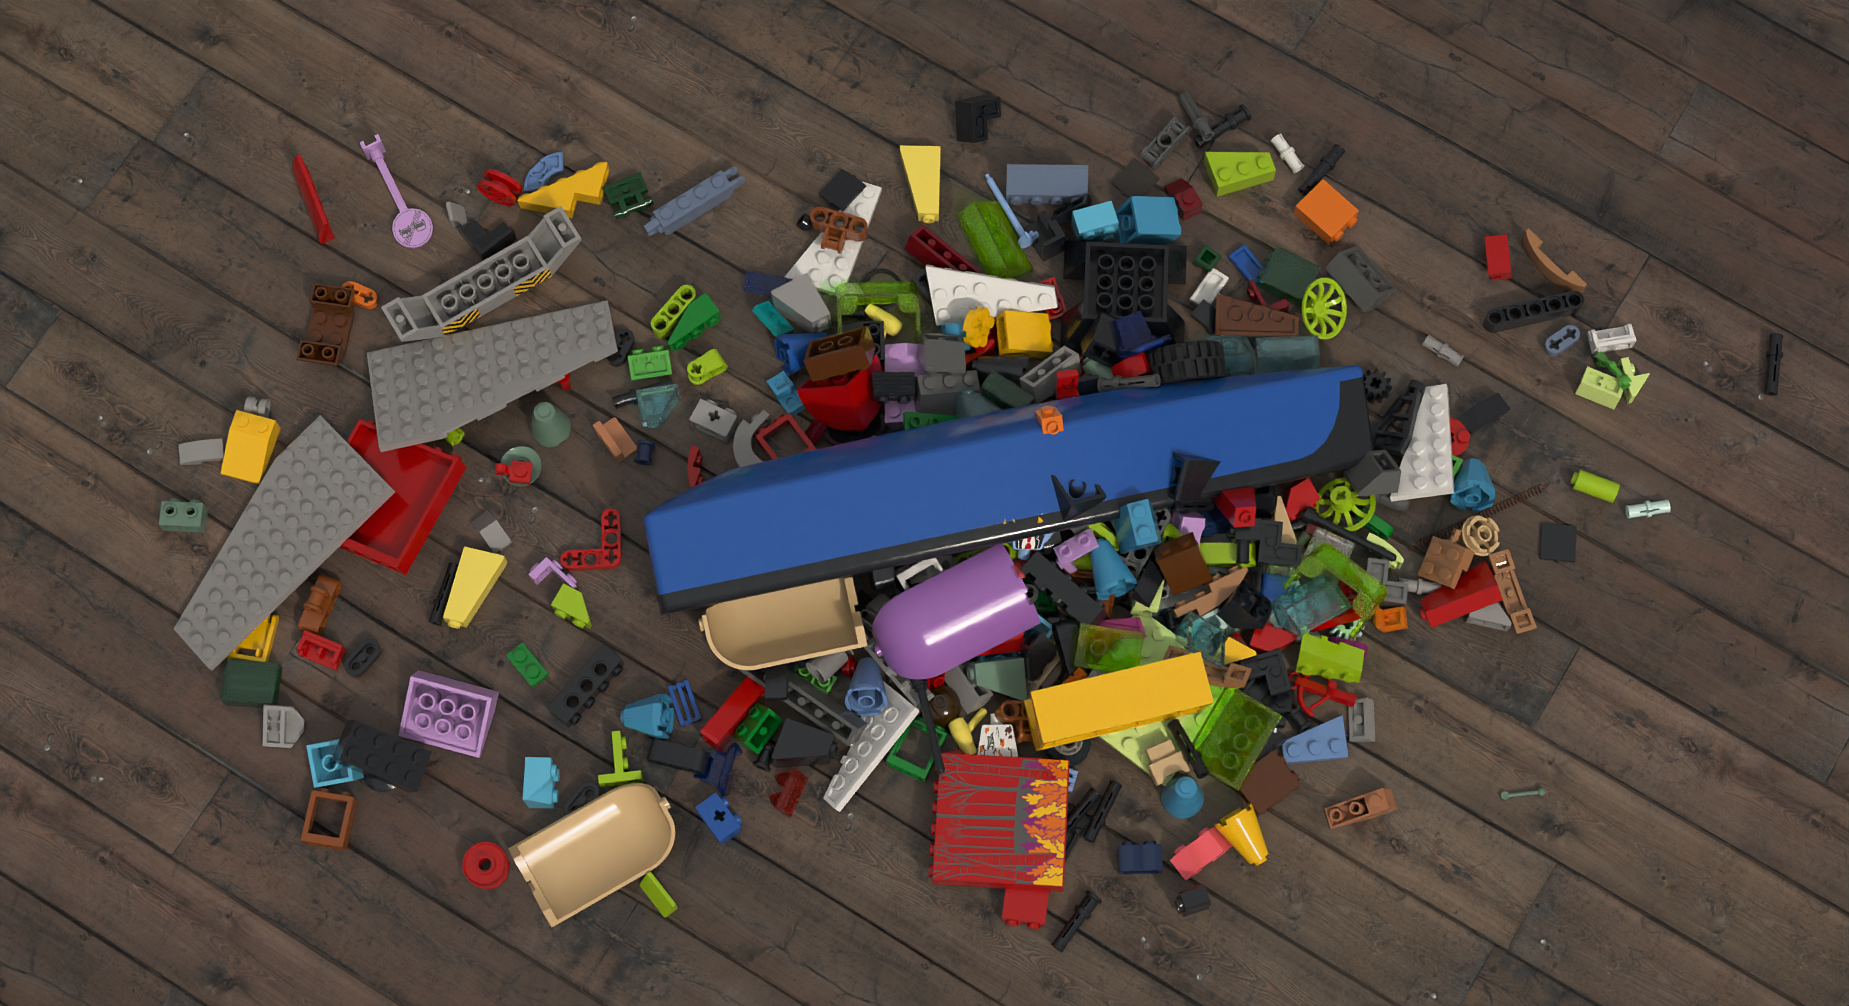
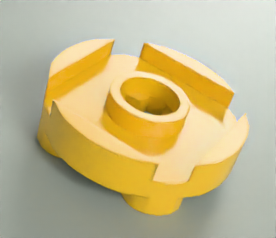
M977 305L975 310L971 309L967 313L963 324V331H966V337H963L964 343L975 348L986 346L989 331L995 322L988 308Z

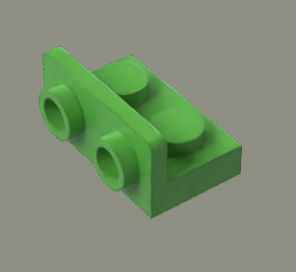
M664 345L654 346L651 351H644L643 348L631 350V354H628L631 380L672 374L669 348H664Z

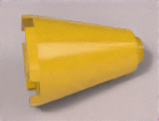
M1252 803L1246 804L1247 809L1242 810L1238 808L1220 819L1221 824L1215 823L1214 826L1249 864L1254 863L1257 866L1267 860L1265 856L1269 853Z

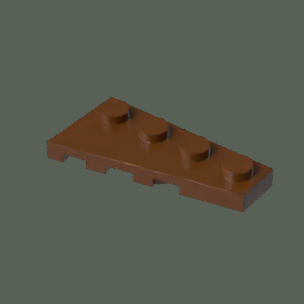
M1217 293L1215 335L1298 337V315Z

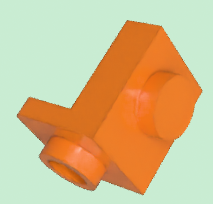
M1044 406L1040 410H1035V417L1041 425L1043 434L1050 433L1054 435L1064 431L1062 414L1056 407Z
M1403 606L1385 610L1375 608V615H1373L1374 626L1383 633L1407 629L1406 608Z

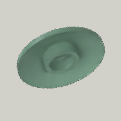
M514 447L502 457L500 463L511 466L512 460L533 463L531 483L541 473V459L529 447ZM503 476V478L511 485L520 487L527 486V484L510 483L509 476Z

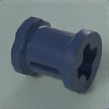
M638 440L637 456L634 457V462L640 465H652L651 455L656 444L648 440Z

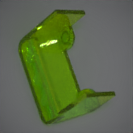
M911 282L841 283L836 287L834 293L836 334L842 332L841 315L853 314L857 309V305L898 303L901 311L913 313L914 342L919 341L921 332L919 299L916 288Z
M1323 543L1318 545L1303 559L1283 585L1284 591L1288 593L1302 574L1306 577L1314 578L1324 568L1359 593L1353 601V610L1362 618L1349 634V639L1354 641L1386 599L1387 588L1382 582L1333 546Z

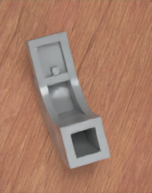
M764 409L760 414L756 413L752 417L751 424L743 419L736 430L733 450L738 468L763 462L754 454L752 446L757 432L771 422L770 414Z

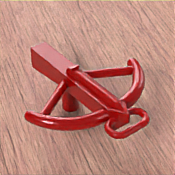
M1295 671L1289 674V681L1292 675L1298 676L1296 680L1292 681L1294 686L1291 689L1297 688L1298 703L1307 715L1313 717L1314 712L1312 710L1327 699L1354 708L1357 695L1337 690V683L1335 681L1326 679L1327 686L1308 680L1311 675H1303L1301 677L1300 673ZM1303 691L1323 698L1307 707L1303 699Z

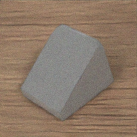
M446 202L452 227L456 228L459 224L462 226L467 225L464 207L456 203Z

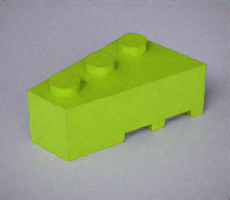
M1205 152L1203 162L1216 197L1274 180L1276 169L1269 152Z
M1303 628L1296 672L1304 675L1322 676L1326 679L1344 680L1348 683H1359L1365 650L1343 642H1339V645L1328 641V637L1321 635L1318 638L1310 635L1309 630Z

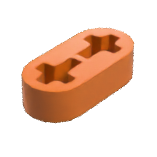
M347 281L342 285V287L353 288L357 295L355 294L354 304L369 310L374 309L378 305L379 298L374 290L353 281ZM362 296L367 298L372 296L373 301H368L366 303V300Z

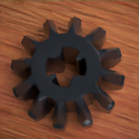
M1368 369L1366 375L1363 374L1366 399H1371V404H1374L1375 399L1382 403L1383 398L1388 399L1389 392L1392 390V386L1389 385L1391 378H1385L1386 372H1382L1381 375L1378 374V369H1375L1374 373Z

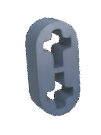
M1567 325L1546 340L1543 346L1545 353L1555 357L1573 346L1580 337L1579 329L1574 325ZM1567 332L1569 334L1574 333L1573 339L1572 337H1568L1566 340H1564V337L1566 336ZM1560 342L1556 349L1550 348L1551 343L1554 345Z

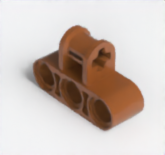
M816 207L810 213L812 228L824 233L821 249L828 248L836 250L837 253L841 254L846 239L861 242L868 236L867 222L861 217L824 207ZM817 217L824 218V220L820 222L816 221L815 219ZM836 222L844 223V225L840 227H837L834 224ZM856 227L863 228L860 232L854 231Z
M323 574L319 575L315 585L310 588L311 593L307 603L303 604L305 609L298 625L300 631L304 632L306 630L321 636L340 593L342 581Z
M1008 700L996 707L994 713L996 719L1002 723H1014L1016 743H1021L1022 741L1033 742L1028 718L1024 714V702ZM1004 707L1010 710V716L1004 714Z

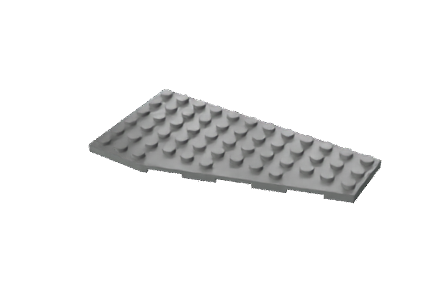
M608 300L445 335L440 338H431L367 352L380 451L385 452L443 439L448 436L447 433L475 419L479 421L507 407V403L533 390L539 391L592 361L597 362L618 352Z
M320 415L275 458L175 625L174 630L201 661L213 671L347 538L383 505L395 491Z

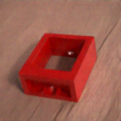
M790 413L785 416H778L772 425L761 428L755 436L757 444L769 460L777 459L778 457L765 440L788 424L807 447L803 452L816 450V447Z

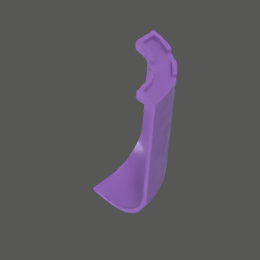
M995 545L900 593L886 603L878 612L872 625V634L876 642L873 648L878 657L883 656L891 670L900 676L909 679H928L943 674L1040 624L1041 622L1034 603L1029 601L1026 594L1028 590L1022 578H1017L1018 575L1013 567L1014 563L1004 545Z

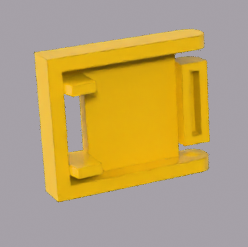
M269 615L226 658L268 665L279 616L273 615L270 623L271 615ZM239 649L255 650L256 657L238 654Z

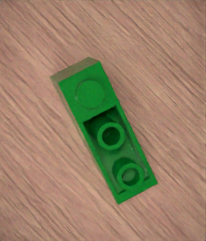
M706 293L691 302L686 308L667 342L671 353L682 349L686 342L692 338H698L705 329L714 327L719 323L721 319L720 311Z

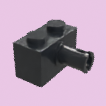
M1255 518V526L1234 528L1230 523L1226 527V538H1230V543L1237 544L1236 563H1250L1249 545L1251 543L1256 544L1261 540V519Z

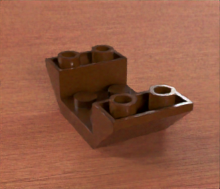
M314 283L310 298V304L313 307L306 340L300 341L297 361L332 366L339 365L346 355L354 320L355 290L353 288Z

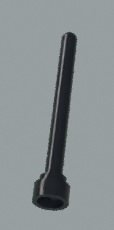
M1310 506L1302 518V521L1309 525L1310 523L1313 525L1316 523L1389 561L1394 562L1397 559L1396 554L1319 516V513L1316 512L1317 510Z
M910 679L912 689H915V692L918 693L936 770L939 774L945 772V767L926 693L927 686L929 685L928 679Z

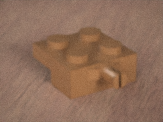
M1453 528L1450 539H1440L1433 536L1418 576L1455 589L1462 570L1468 571L1475 553L1457 543L1462 532L1461 530Z

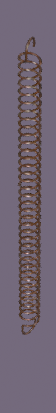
M1524 491V492H1521V494H1519V493L1517 494L1516 497H1517L1519 503H1521V501H1520V499L1518 498V495H1520L1521 498H1522V500L1524 501V498L1522 497V493L1525 495V498L1528 499L1527 496H1526V494H1525V491ZM1503 501V502H1500L1499 505H1500L1501 510L1503 511V508H1502V506H1501V503H1503L1505 509H1507V508H1506V505L1504 504V501ZM1496 504V505H1493V507H1490V508L1493 509V511H1494L1495 514H1496V511L1494 510V506H1496L1497 511L1500 512L1499 509H1498V507H1497V504Z

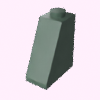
M1015 656L969 662L967 678L970 680V683L1015 699L1027 700L1024 658Z

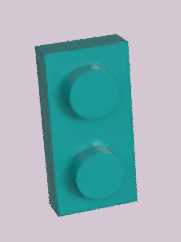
M769 301L756 305L752 310L775 337L780 334H792L795 330Z

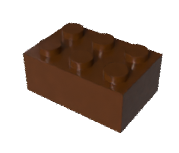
M863 326L809 341L804 363L812 382L818 380L825 381L833 376H844L849 372L863 371L871 367L876 346L868 326Z

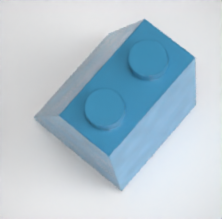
M1131 196L1115 211L1119 222L1117 232L1119 243L1168 244L1175 241L1181 235L1178 208L1174 197Z
M1149 499L1120 507V518L1113 520L1121 554L1162 544L1156 514Z

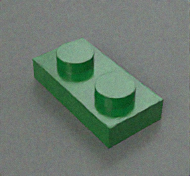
M523 642L506 655L532 688L549 676L548 672Z

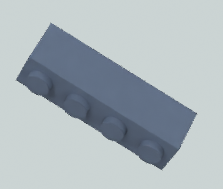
M1007 164V203L1013 205H1020L1022 203L1062 205L1088 194V165Z

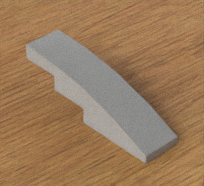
M873 637L864 648L912 704L920 710L921 705L918 693L915 692V689H912L910 679L900 676L891 670L883 656L878 657L873 648L876 645ZM927 689L926 693L928 701H930L934 695Z

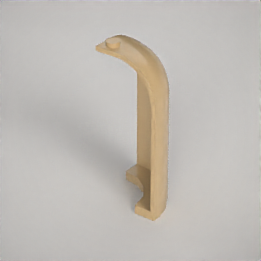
M852 576L714 604L702 610V618L698 619L700 630L705 631L708 644L713 653L725 664L740 670H756L867 646L861 614L859 611L855 612L854 605H858Z
M632 783L608 791L508 848L526 882L531 880L528 884L551 927L650 872L665 860L675 840V825L668 812L671 806L665 796L661 798L655 788L648 784Z

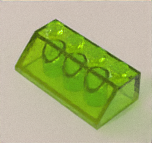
M972 201L957 214L987 275L1014 279L1033 270L1023 248L1018 244V238L998 201Z

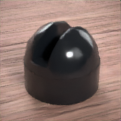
M804 213L799 218L796 227L803 231L811 230L810 216Z

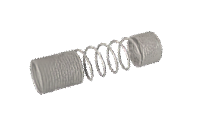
M878 594L868 603L866 609L860 612L863 623L871 632L872 629L867 624L871 627L872 624L863 618L862 612L867 611L874 620L882 607L890 601L883 594ZM865 633L866 641H869V637ZM848 650L846 651L850 655H854V652L852 650H850L851 652H849ZM845 651L814 657L806 662V667L818 681L826 682L848 661V656Z

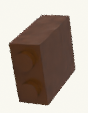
M1193 532L1153 547L1156 560L1173 595L1213 580L1209 566Z
M1274 750L1231 782V785L1246 804L1252 803L1257 818L1297 790L1300 785L1298 775L1293 770L1290 771L1285 765L1287 762L1280 753L1277 754Z

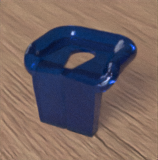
M1141 311L1114 320L1120 345L1118 355L1122 359L1146 352L1172 340L1169 334L1160 337L1151 334Z
M732 743L727 753L702 749L710 753L705 774L695 773L694 778L718 787L721 795L728 796L730 793L727 787L730 777L729 773L732 771L736 756L742 754V749L738 743Z

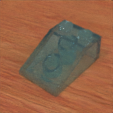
M1189 611L1176 628L1175 640L1192 653L1201 652L1203 659L1222 669L1225 657L1226 630Z

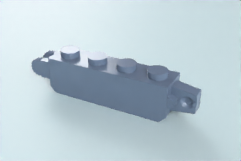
M735 166L725 172H722V170L653 211L654 216L650 218L651 221L644 225L645 232L649 237L657 232L660 234L664 232L665 235H670L729 199L734 194L733 190L745 183V178L741 176L729 182V179L739 172Z

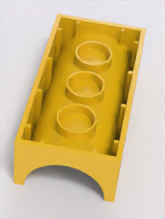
M1201 652L1030 692L1031 699L1023 701L1035 751L1199 713L1214 703Z

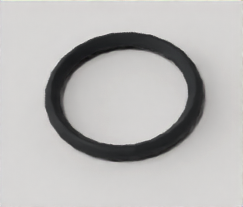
M877 269L871 271L863 278L860 294L867 305L871 303L881 309H888L900 301L903 294V284L894 272L886 269ZM885 273L895 278L899 286V292L893 302L887 305H876L867 299L864 287L871 276Z

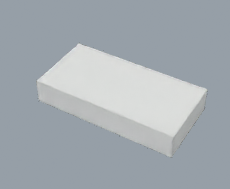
M1213 268L1211 272L1207 273L1193 293L1190 302L1198 306L1204 299L1212 305L1217 293L1221 292L1229 277Z

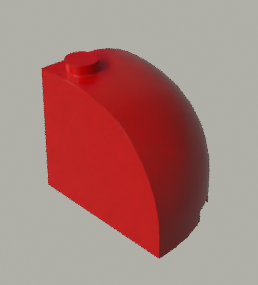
M874 354L871 367L863 371H852L847 375L833 376L825 381L818 380L812 382L810 378L797 389L801 402L814 418L831 428L838 430H865L881 407V404H878L877 401H872L871 375L873 372H883L878 356Z

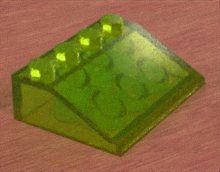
M1224 687L1192 743L1195 749L1202 754L1201 759L1210 771V774L1239 791L1282 715L1237 688ZM1190 752L1192 758L1194 759L1195 763L1197 764V761L1195 760L1194 756H1193L1192 753Z

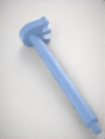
M986 174V182L1020 237L1018 244L1021 248L1030 246L1040 235L1037 231L1027 233L1023 230L993 178H990L989 174Z

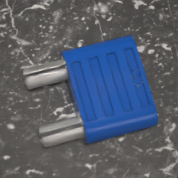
M1267 565L1266 573L1262 576L1261 595L1274 603L1293 604L1296 578H1294L1295 568H1292L1291 572V568L1288 567L1287 576L1273 574L1274 566H1271L1269 574L1270 566Z

